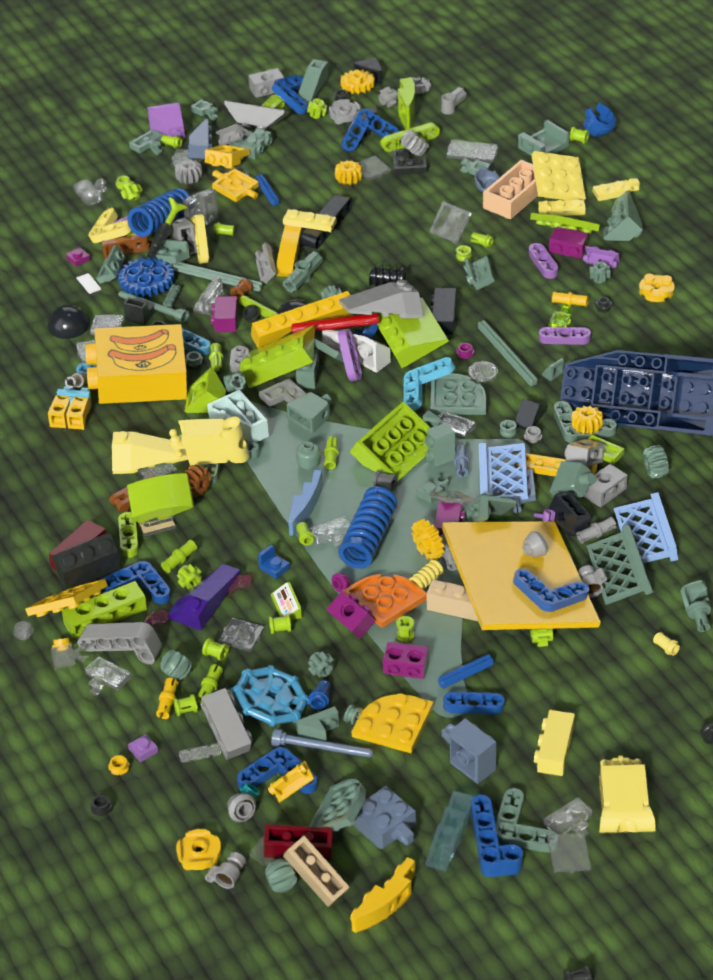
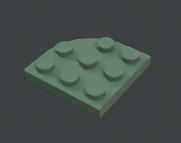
M450 373L431 381L430 411L435 415H486L485 390L480 383L476 384L471 381V377Z
M348 779L332 785L309 827L332 828V832H337L341 828L352 826L358 819L357 815L360 809L366 804L365 787L356 779Z

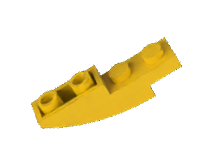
M407 857L402 864L397 866L393 877L385 882L383 888L375 885L371 892L365 894L362 904L359 908L353 910L350 917L353 932L357 933L378 924L405 903L411 895V880L415 876L414 860Z

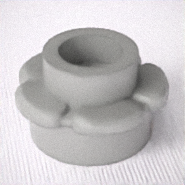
M536 426L528 427L524 434V439L530 443L538 442V440L542 439L541 430Z

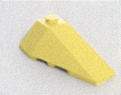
M113 432V474L135 473L140 468L148 467L152 469L155 468L156 464L165 463L168 465L188 460L185 449H181L183 456L177 457L176 451L170 447L169 439L137 432Z

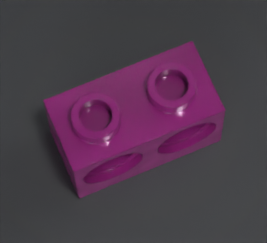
M387 642L383 657V674L424 679L429 661L428 647Z

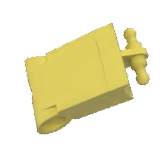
M230 417L226 420H179L182 435L177 436L175 429H171L169 432L171 435L170 447L176 451V456L179 458L183 456L181 449H185L190 465L227 463L228 461L244 463L249 459V451L246 441L242 436L243 429L238 417Z
M623 755L611 760H601L599 785L602 816L599 833L626 831L655 832L654 816L651 808L648 806L645 765H641L640 759L630 760L629 758H623Z

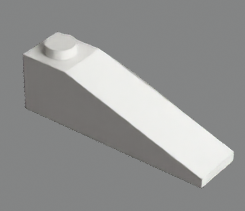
M322 331L323 343L341 352L338 340L339 331ZM353 334L361 365L377 373L391 362L389 347L368 337Z

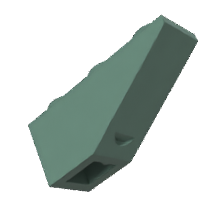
M313 59L307 67L298 95L304 101L312 102L329 78L328 62Z

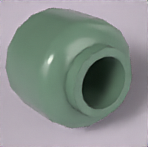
M304 442L298 445L296 448L298 466L306 470H312L320 464L321 453L317 444Z

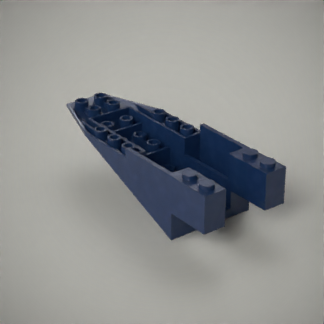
M616 350L565 363L560 400L569 403L575 408H582L583 405L585 407L590 405L592 408L597 407L598 411L602 412L603 419H612L619 426L713 437V359Z

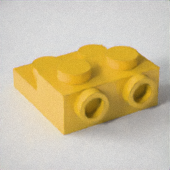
M224 144L205 149V162L211 164V166L234 168V166L241 164L243 157L250 155V149Z

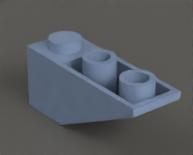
M205 119L189 135L188 158L205 159V149L211 148V125H208V119Z

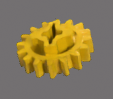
M356 69L353 72L350 70L349 73L345 72L344 76H341V86L347 92L351 91V94L354 92L357 94L361 92L366 93V90L370 91L374 87L373 74H369V71L364 72V70L359 71Z
M424 518L413 523L411 527L413 532L411 534L413 535V541L417 545V550L422 555L425 554L426 559L436 560L442 557L444 545L443 539L439 536L438 529L434 525H430L429 520L425 521Z

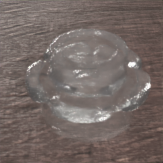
M26 621L18 622L14 627V636L17 639L26 640L34 632L33 627Z

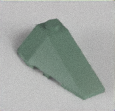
M627 190L614 202L611 210L612 216L607 220L609 226L603 230V238L605 240L630 241L642 233L641 219L631 194Z

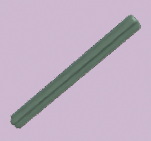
M182 262L176 264L169 263L173 271L232 286H237L240 280L247 279ZM247 279L252 284L253 291H261L263 288L262 282Z
M485 320L479 321L478 329L529 386L537 385L538 378Z

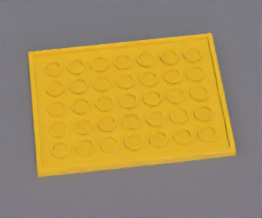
M555 521L443 522V533L482 630L598 628L600 626L599 617L589 595H587L584 601L553 612H546L541 610L513 583L515 571L518 569L530 571L549 590L573 582H582ZM530 532H538L545 539L548 546L545 556L533 558L524 553L522 549L523 541Z

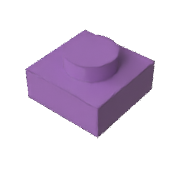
M146 734L128 744L130 752L140 762L158 753V747Z

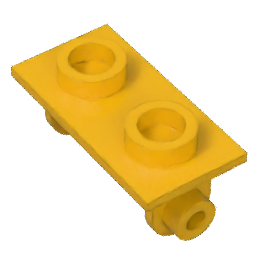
M306 761L301 764H297L294 769L274 783H270L268 790L272 795H276L280 803L312 781L314 777Z

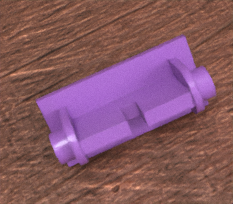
M594 246L585 247L587 255L584 254L583 261H586L587 264L594 265L600 260L605 262L607 266H610V269L617 268L618 263H620L619 253L613 250L606 251Z

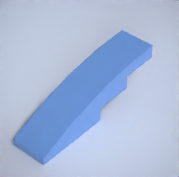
M314 470L312 483L304 482L302 495L293 496L288 521L289 536H294L297 532L296 525L300 522H306L312 513L323 484L322 470Z

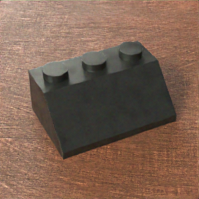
M111 533L104 534L51 556L65 591L99 580L120 570L118 550Z

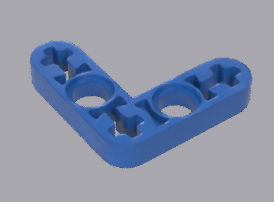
M293 75L276 80L272 86L273 92L297 113L305 115L308 103L295 92L300 90L303 77Z
M362 109L352 121L341 142V147L346 152L354 150L366 128L382 138L389 135L387 131L392 130V134L399 131L395 126L371 111ZM365 113L366 118H368L369 120H362L361 114ZM375 121H379L381 123V128L379 130L374 128ZM354 126L360 128L359 135L353 133L352 129ZM352 137L356 138V140L353 139L351 141L352 147L347 148V143L345 142L350 141Z
M146 561L137 562L102 578L106 580L108 586L101 590V594L136 581L137 584L140 583L154 602L165 604L171 599L170 588L152 565ZM122 577H130L129 580H121ZM151 580L157 581L155 584H148Z
M526 569L516 570L513 578V583L541 610L546 612H553L584 601L589 592V587L582 582H573L549 590L537 577Z
M283 747L275 748L238 773V787L240 789L247 782L258 787L279 772L284 776L289 772V769L296 767L297 764L302 762L288 749ZM262 766L269 768L266 772H260L258 769ZM312 771L311 773L314 777L310 781L312 783H308L299 789L303 793L310 794L317 790V776Z

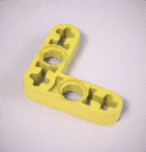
M114 208L107 209L101 214L88 236L93 243H98L127 235L131 231L128 221L114 223L118 215Z
M203 214L193 215L189 221L194 227L199 264L208 263L209 255Z

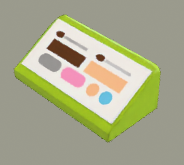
M286 582L271 593L272 600L280 617L289 614L290 621L302 618L301 606L290 582Z

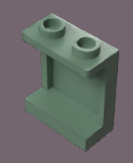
M548 120L544 121V129L532 136L524 132L518 135V148L531 156L534 151L555 154L569 146V133Z

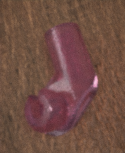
M248 574L239 575L229 587L226 595L231 596L236 589L249 587L252 577Z
M166 610L152 611L142 622L151 626L162 624L168 620L169 614Z

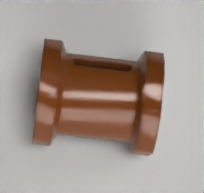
M242 279L236 287L230 290L231 296H237V301H239L242 295L245 296L246 293L252 291L253 286L249 280Z

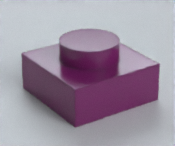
M80 247L66 254L67 260L75 267L90 261L89 254Z

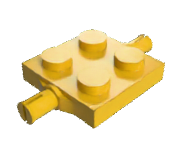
M235 168L223 174L217 170L213 172V176L218 178V180L212 183V189L235 202H238L245 196L257 199L258 193L253 190L259 187V182Z

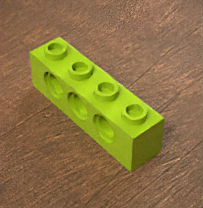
M136 581L95 596L86 602L80 603L78 607L72 609L65 608L62 610L63 622L72 638L75 639L81 636L85 626L88 624L115 623L147 610L144 593Z

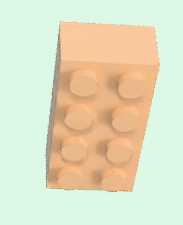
M520 160L483 192V208L505 218L512 219L538 196L533 164Z

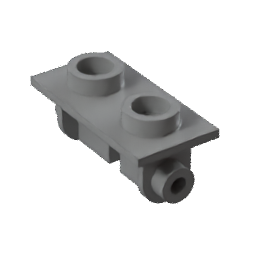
M234 124L216 132V134L220 135L218 143L219 145H227L230 142L241 140L248 130L240 124Z

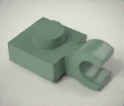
M199 100L191 106V112L200 116L207 114L211 120H216L219 117L215 114L218 109L207 101Z
M463 159L461 164L465 166H462L460 171L464 173L469 171V174L475 175L479 169L487 167L490 171L491 164L479 160L472 162L468 159Z

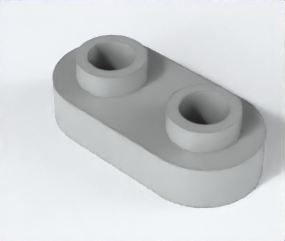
M236 346L231 350L230 371L232 373L239 372L240 361L249 353L248 348Z

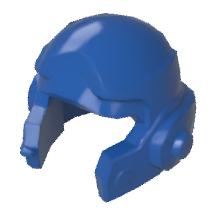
M601 102L596 106V111L601 116L594 115L592 108L586 109V119L583 125L585 130H589L591 136L600 137L614 130L616 119L608 107Z

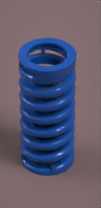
M175 188L133 208L128 214L130 229L140 237H146L154 233L161 223H165L171 212L170 197L176 203L188 207V209L179 211L174 220L189 215L192 210L190 195L183 189Z
M375 486L366 490L338 549L339 557L345 564L362 569L372 563L375 552L382 541L388 523L391 521L398 504L397 498L388 489Z

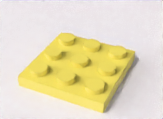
M538 151L532 153L539 197L585 201L586 197L579 157Z

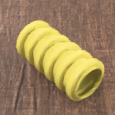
M431 560L409 580L421 589H425L431 584L433 579L435 580L443 574V567L438 561Z

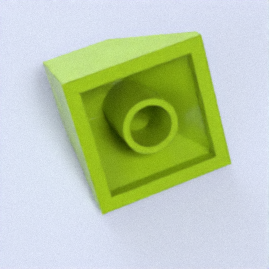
M210 367L188 388L184 410L186 413H208L207 404L225 396L226 390L213 368Z

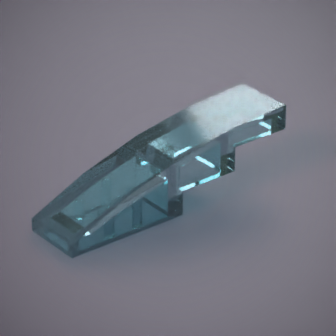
M457 791L452 792L448 808H445L441 823L437 826L425 866L447 872L471 812V801L474 796Z

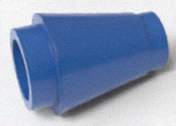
M320 681L309 695V704L312 708L322 710L328 706L331 688L329 682Z

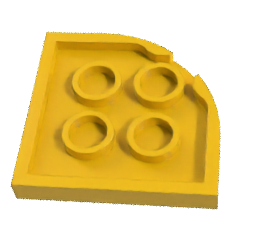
M105 579L82 584L46 597L25 609L28 616L36 614L37 617L46 615L51 610L53 613L62 611L67 606L69 609L80 606V603L90 600L91 597L101 594V590L108 585Z
M404 694L379 698L370 703L361 712L352 730V737L412 754L432 712L434 701Z

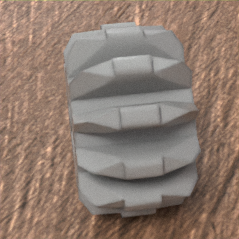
M408 130L402 136V145L416 156H421L427 150V141L413 130Z
M192 159L180 161L179 164L175 165L176 180L186 185L198 182V180L202 179L201 164L196 160L192 161Z

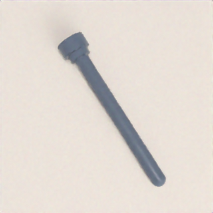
M275 728L272 734L271 744L279 747L287 743L363 757H372L374 754L373 750L368 748L287 735V732H284L282 729Z

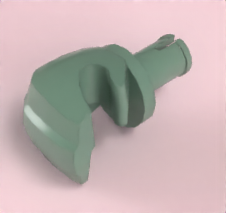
M702 580L686 584L681 589V597L688 617L695 619L699 632H705L703 625L706 631H708L710 624L707 615L711 612V602L707 598V586Z

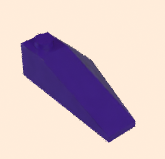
M222 564L178 599L167 614V618L202 631L241 571Z

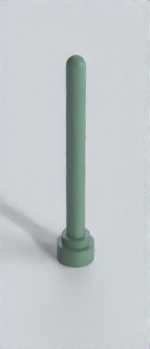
M124 291L118 293L119 297L123 299L131 297L154 304L155 310L174 316L177 322L185 324L189 319L190 313L188 310L182 308L175 310Z

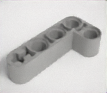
M144 622L88 624L85 626L77 642L82 650L89 652L134 650L138 659L149 665L155 662L162 648V644L153 627Z

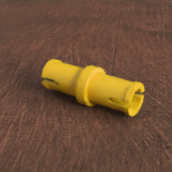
M553 292L552 303L567 304V306H588L589 296L576 295L573 292L568 294Z
M167 678L163 692L160 693V703L156 715L160 718L163 712L161 719H168L170 716L173 698H176L175 692L178 686L176 679L172 685L173 678Z

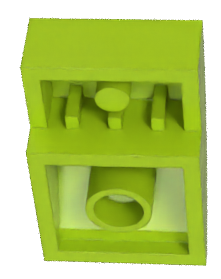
M412 77L400 79V88L398 89V116L405 130L413 128L415 122V86Z
M187 473L156 476L127 485L132 518L139 524L156 517L162 520L194 508L189 475Z

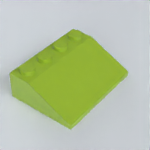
M420 298L423 318H400L399 314L389 313V317L383 316V313L372 312V314L377 313L379 315L380 321L377 326H379V330L402 368L449 342L423 298Z
M310 326L250 351L240 361L239 372H242L247 385L252 388L313 363L315 327Z
M403 401L359 439L350 453L363 466L374 472L381 470L385 474H396L398 482L426 457L427 445L425 438L427 437V429L431 428Z

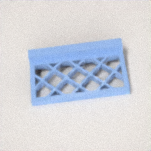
M479 443L480 495L487 493L492 494V497L507 496L512 500L528 499L525 443L487 447L486 443ZM521 450L516 456L511 454L513 451ZM494 453H501L498 458L492 456ZM506 457L511 459L508 463H505L502 460H504ZM516 462L521 464L517 469L512 467ZM497 464L502 466L498 471L493 469ZM506 470L512 472L508 476L503 474ZM517 475L522 477L519 481L513 480ZM498 477L503 479L499 484L493 482ZM507 483H510V484L513 485V486H511L509 489H506V488L503 487V486H505ZM517 488L523 490L524 493L515 494L514 491ZM498 490L503 492L502 495L493 496Z
M658 492L651 494V499L614 508L620 532H623V526L628 524L635 526L632 532L635 539L639 540L637 546L639 552L643 553V563L667 557L670 558V561L678 560L676 544ZM641 508H650L647 513L639 511ZM620 513H631L627 518L620 516ZM635 515L642 517L639 522L632 520ZM646 520L654 522L650 527L644 525ZM639 529L646 531L643 536L636 534ZM651 533L659 535L655 540L648 538ZM644 542L651 544L648 549L642 548L641 545ZM655 547H659L664 550L658 553L652 552Z

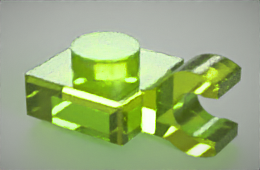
M563 304L560 312L554 311L549 321V327L569 326L571 321V314L568 312L570 305Z

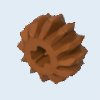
M190 465L188 470H185V473L189 475L192 497H201L203 492H207V487L210 486L209 482L212 479L210 472L201 465Z

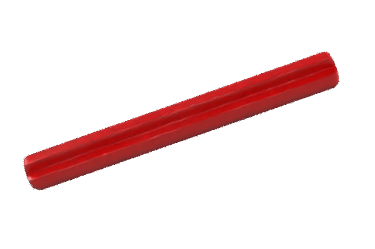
M375 313L372 315L294 323L291 326L292 333H296L314 326L316 332L378 324L380 320L379 315Z

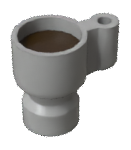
M590 565L581 567L579 575L582 582L589 587V597L598 596L603 591L602 583L607 580L604 569L599 568L595 572L594 568Z
M232 852L227 858V862L222 863L220 866H212L205 879L208 882L214 881L221 887L230 889L234 887L239 879L240 870L245 865L246 859L240 853Z

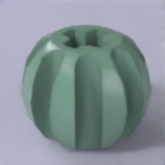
M176 650L167 652L161 660L162 672L176 680L186 678L192 668L191 660Z
M286 859L274 860L265 869V875L270 887L276 893L288 892L297 883L293 867Z

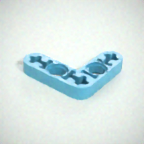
M445 357L412 369L405 374L404 402L413 411L418 410L422 406V384L446 376L454 371L455 364L451 358Z

